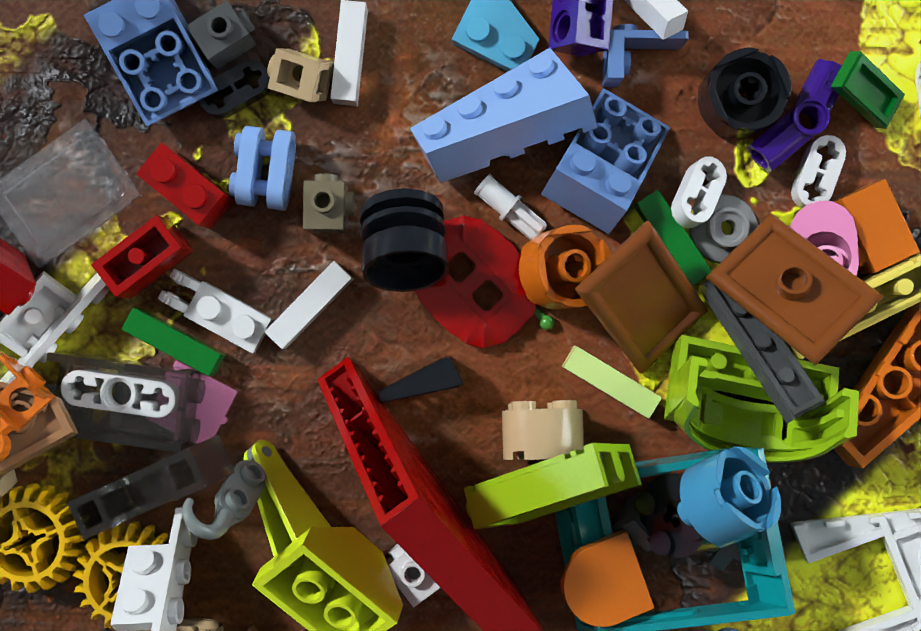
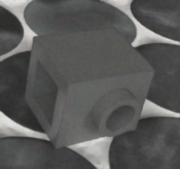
M228 0L186 25L208 61L217 70L257 45L250 35V32L254 31L255 27L243 8L235 11Z

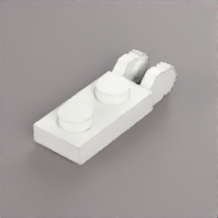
M173 269L170 277L174 282L181 286H186L196 291L190 304L180 299L176 294L163 290L158 299L170 307L183 312V316L252 354L256 353L266 335L265 331L274 319L208 282H200L177 269Z

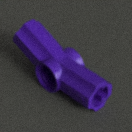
M818 59L814 63L791 109L747 146L750 157L759 167L768 173L773 171L813 136L825 130L829 124L830 112L839 96L830 86L842 65L823 59ZM800 112L809 116L811 120L810 130L801 126L798 117Z

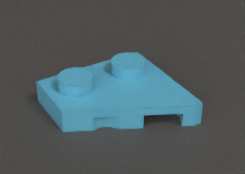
M471 0L451 42L453 45L508 72L531 59L539 43V38L510 0Z

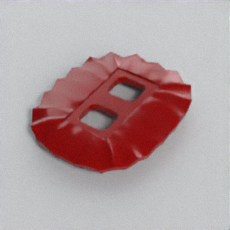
M462 215L454 219L445 220L444 239L446 240L448 262L458 253H465L475 264V269L462 282H456L447 274L442 281L434 286L414 292L434 319L463 343L481 348L504 343L513 334L518 332L534 315L536 304L530 302L520 281L519 261L521 254L511 242L483 219ZM491 281L502 292V298L490 310L485 311L473 300L472 295L484 282Z

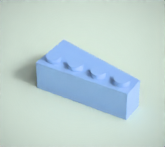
M548 48L410 129L426 161L440 183L488 167L490 166V160L497 157L510 156L511 159L525 154L524 148L545 140L550 145L565 140L563 136L565 133L582 128L583 132H587L598 127L589 94L552 49Z

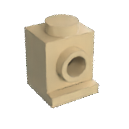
M276 48L275 54L271 57L267 68V74L270 77L268 88L308 102L326 101L334 62L292 49ZM301 67H303L302 75H301V79H300L298 73H299V69H300Z

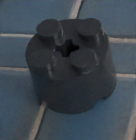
M741 48L727 54L708 72L698 88V107L703 120L716 135L723 138L749 137L780 118L788 98H790L792 89L789 73L780 59L774 55L769 56L760 52L756 48ZM746 92L748 94V99L746 97H741L739 93Z
M683 473L660 475L653 479L647 485L644 492L637 496L636 510L641 515L640 521L647 528L649 534L647 540L653 552L657 555L681 558L709 554L721 549L704 539L693 526L686 525L679 517L677 506L681 502L680 481Z

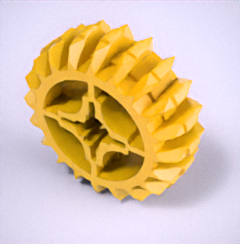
M32 483L27 485L26 488L21 485L14 487L9 491V494L5 493L0 498V584H5L11 580V591H19L25 586L27 593H34L40 588L49 590L56 586L57 582L63 583L70 578V571H75L80 567L81 564L77 559L81 554L87 552L86 547L80 542L88 539L90 532L80 530V525L84 524L88 517L80 516L77 518L74 512L78 510L80 503L75 502L68 505L66 502L69 492L63 491L55 496V486L47 485L41 489L39 483ZM41 512L47 515L52 520V522L45 520L41 515ZM14 516L15 520L12 521L13 534L9 539V526ZM32 533L35 536L43 533L46 534L35 542L32 539L25 542L22 541V539L30 536ZM59 535V549L53 561L52 554L55 553L53 541ZM16 554L20 555L24 559V561L20 559Z
M139 521L130 523L128 528L124 522L115 524L112 530L108 528L98 532V539L93 538L86 543L85 547L88 552L80 554L77 559L83 567L76 569L73 574L74 577L83 580V582L75 587L74 592L85 593L87 597L81 602L80 607L85 608L91 605L95 609L92 612L91 620H96L102 615L105 617L104 628L112 627L110 625L126 559L124 552L119 554L113 548L164 544L168 539V533H162L156 538L154 537L155 525L150 524L142 531ZM104 573L109 579V588L106 585Z

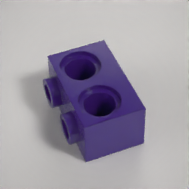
M553 0L549 48L555 52L580 57L609 50L613 0Z

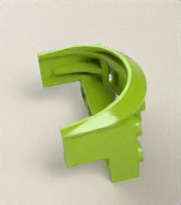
M681 335L673 345L664 419L675 421L695 443L710 451L735 446L763 448L765 459L768 463L803 461L824 455L857 436L859 391L844 388L838 392V367L819 363L814 365L810 361L797 359L826 402L821 407L789 422L787 438L782 440L783 417L775 405L743 401L714 392L723 391L772 402L738 348L734 345Z

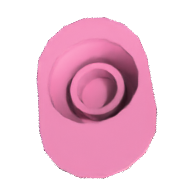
M820 200L807 204L797 212L790 227L857 276L859 267L857 228L854 218L848 210L833 201Z

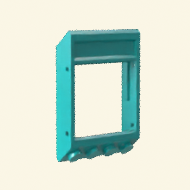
M744 447L756 454L767 466L763 448ZM724 449L635 463L640 478L671 473V471L687 469ZM768 474L765 477L770 485V479ZM606 496L555 512L565 567L571 559L570 557L573 552L578 548L613 534ZM778 522L761 533L737 542L748 600L645 612L608 627L592 626L575 616L577 630L661 631L794 614L795 608Z

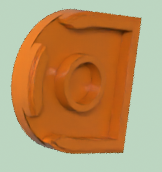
M622 529L583 545L573 552L561 577L560 587L567 607L580 620L592 626L608 627L654 609L627 531Z

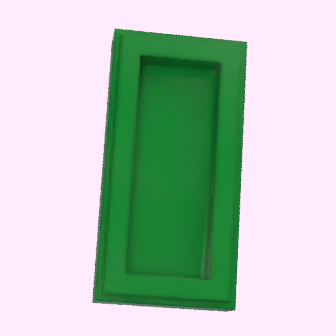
M850 51L830 86L875 128L887 129L905 96L861 51Z

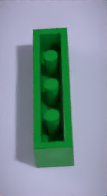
M658 189L633 205L643 222L649 221L692 286L704 279L712 271L685 229L675 221L671 208Z
M133 307L121 330L207 376L216 374L226 353L142 308Z

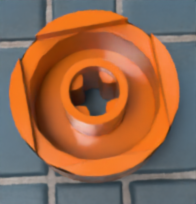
M566 225L536 235L522 247L519 261L520 281L527 298L534 304L555 310L587 306L575 288L611 255L608 245L603 239L599 240L590 232L593 230L582 225Z

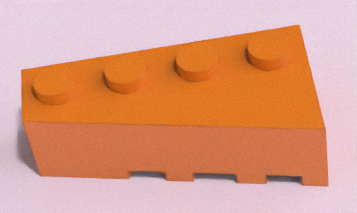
M921 302L907 308L853 388V390L859 391L857 436L833 449L850 467L864 468L921 418Z

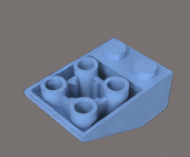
M112 0L84 14L86 21L146 127L218 91L175 0Z
M603 88L592 106L598 128L583 132V129L579 128L541 195L610 234L627 212L671 127Z

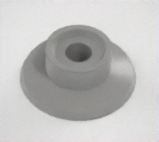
M721 194L711 217L698 226L689 228V237L703 258L720 264L758 227V221L754 211L744 200L733 195ZM723 221L728 222L731 226L729 235L721 231Z

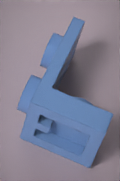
M633 24L615 26L610 31L609 50L603 51L602 87H618L624 79V75L630 74L631 52L624 51V49L678 50L688 41L689 31L682 30L663 40L654 30H638V27Z

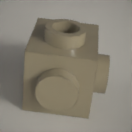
M316 174L315 181H304L303 229L307 232L348 233V216H354L355 193L348 192L349 186L344 181H338V175Z

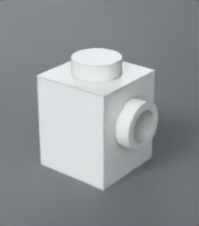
M398 544L388 551L390 557L387 559V564L393 580L413 608L440 588Z

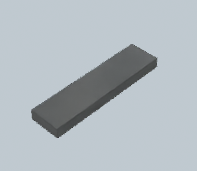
M710 281L702 282L698 288L786 423L821 407L826 401L785 341Z

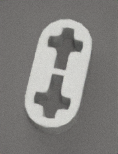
M824 135L807 145L791 189L792 200L800 208L820 200L829 201L832 197L846 157L845 145L841 139L833 135ZM828 146V154L832 155L833 158L825 161L820 169L822 155L817 153V150ZM815 177H818L815 190L820 192V195L809 200V193L803 190L804 186L812 184Z
M704 157L687 169L671 206L672 216L680 226L694 228L707 221L713 214L727 179L726 169L718 159ZM703 170H705L708 173L706 179L709 181V183L704 186H702V184L704 182L706 174L703 172ZM693 199H696L693 206V211L697 213L695 215L690 212L692 206L688 203Z

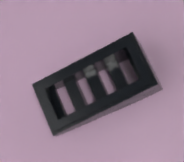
M446 355L384 387L379 391L378 397L381 402H390L457 388L460 385H464L451 357Z

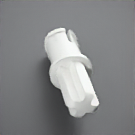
M491 174L474 191L476 196L478 195L500 214L499 219L501 221L505 218L529 240L545 230L546 222L520 201L522 196L518 195L515 197L495 180Z

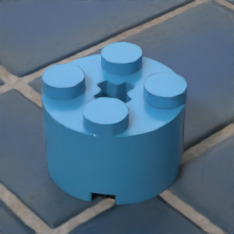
M735 446L731 449L721 450L684 471L680 481L681 502L677 506V511L681 520L686 525L693 526L704 539L719 548H725L775 525L781 514V497L777 486L772 489L770 488L765 477L770 474V471L765 463L750 450Z

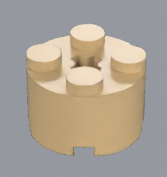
M577 400L552 401V403H547V409H536V401H515L508 404V410L502 411L503 460H513V452H517L518 459L545 460L561 454H570L571 450H584L583 409H577Z

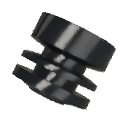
M393 189L375 194L363 203L359 211V218L361 223L360 235L364 243L361 247L362 273L366 282L373 287L385 291L408 292L434 286L446 277L449 268L446 240L444 239L443 204L435 195L423 190Z

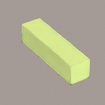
M573 346L562 364L563 368L650 419L662 399L659 395L577 346Z

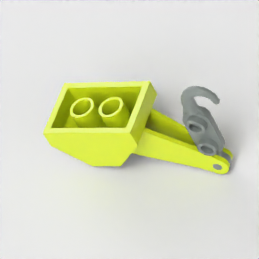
M258 440L244 453V460L238 462L231 469L215 495V515L211 524H204L196 518L192 509L194 503L192 498L185 500L182 506V517L185 525L194 535L206 540L220 538L230 527L249 516L256 502L258 503L274 557L260 568L252 586L308 631H387L398 623L403 603L383 551L354 527H331L285 465L276 448L269 441Z

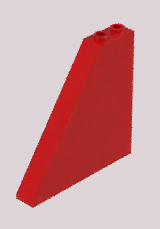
M349 356L319 377L317 381L379 525L483 631H543L515 580L478 530L473 528L470 519L385 404L381 402L377 393Z

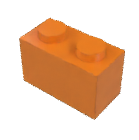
M886 179L868 184L833 201L845 207L854 218L858 237V271L860 274L876 273L920 252Z

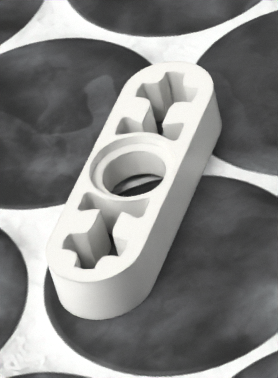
M81 369L68 373L61 382V394L65 401L78 407L160 418L174 413L181 403L179 388L168 380ZM83 381L88 386H101L100 393L89 392L82 394L80 390L75 389V383ZM117 382L126 383L131 390L130 400L126 404L117 403L112 396V389ZM161 389H163V396L169 397V403L161 405L160 409L159 403L155 400L146 399L141 401L143 394L158 393Z

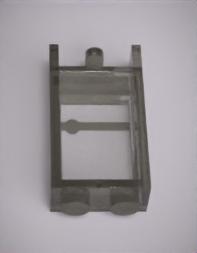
M71 351L47 352L46 361L60 362L58 382L49 383L46 387L55 396L62 399L79 433L72 438L179 453L191 448L193 443L197 442L201 426L200 420L196 419L197 405L202 403L206 389L205 380H201L202 373L200 371L190 368L74 353ZM81 369L168 380L173 382L180 390L178 409L170 415L155 418L73 406L63 398L61 382L68 373ZM83 381L75 383V389L80 390L82 394L89 392L100 393L101 386H88ZM117 382L112 389V396L117 403L126 404L130 400L131 390L126 383ZM161 389L158 393L142 394L141 401L146 399L155 400L159 403L158 408L160 409L161 405L169 403V397L163 396V389Z

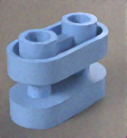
M245 126L242 133L236 134L234 155L238 157L237 171L232 172L230 176L229 194L230 196H235L237 205L254 207L260 195L266 196L269 209L284 211L287 209L296 153L295 132L276 130L273 141L265 140V132L261 127ZM264 156L271 157L268 180H261Z

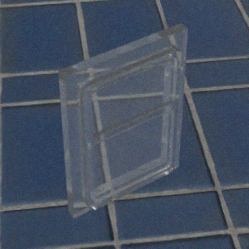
M85 118L0 179V215L37 267L41 268L137 200L142 194L128 176V172L122 168L107 147L105 140L100 137L90 121Z

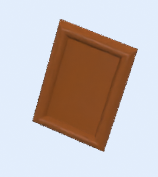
M772 213L706 276L708 281L814 365H817L883 298L882 294Z
M649 221L643 223L575 288L576 292L640 374L644 373L681 335H684L708 312L707 307Z

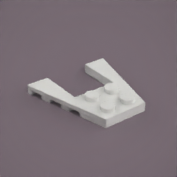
M921 508L790 523L803 558L808 564L878 538L883 540L908 606L838 631L921 630Z

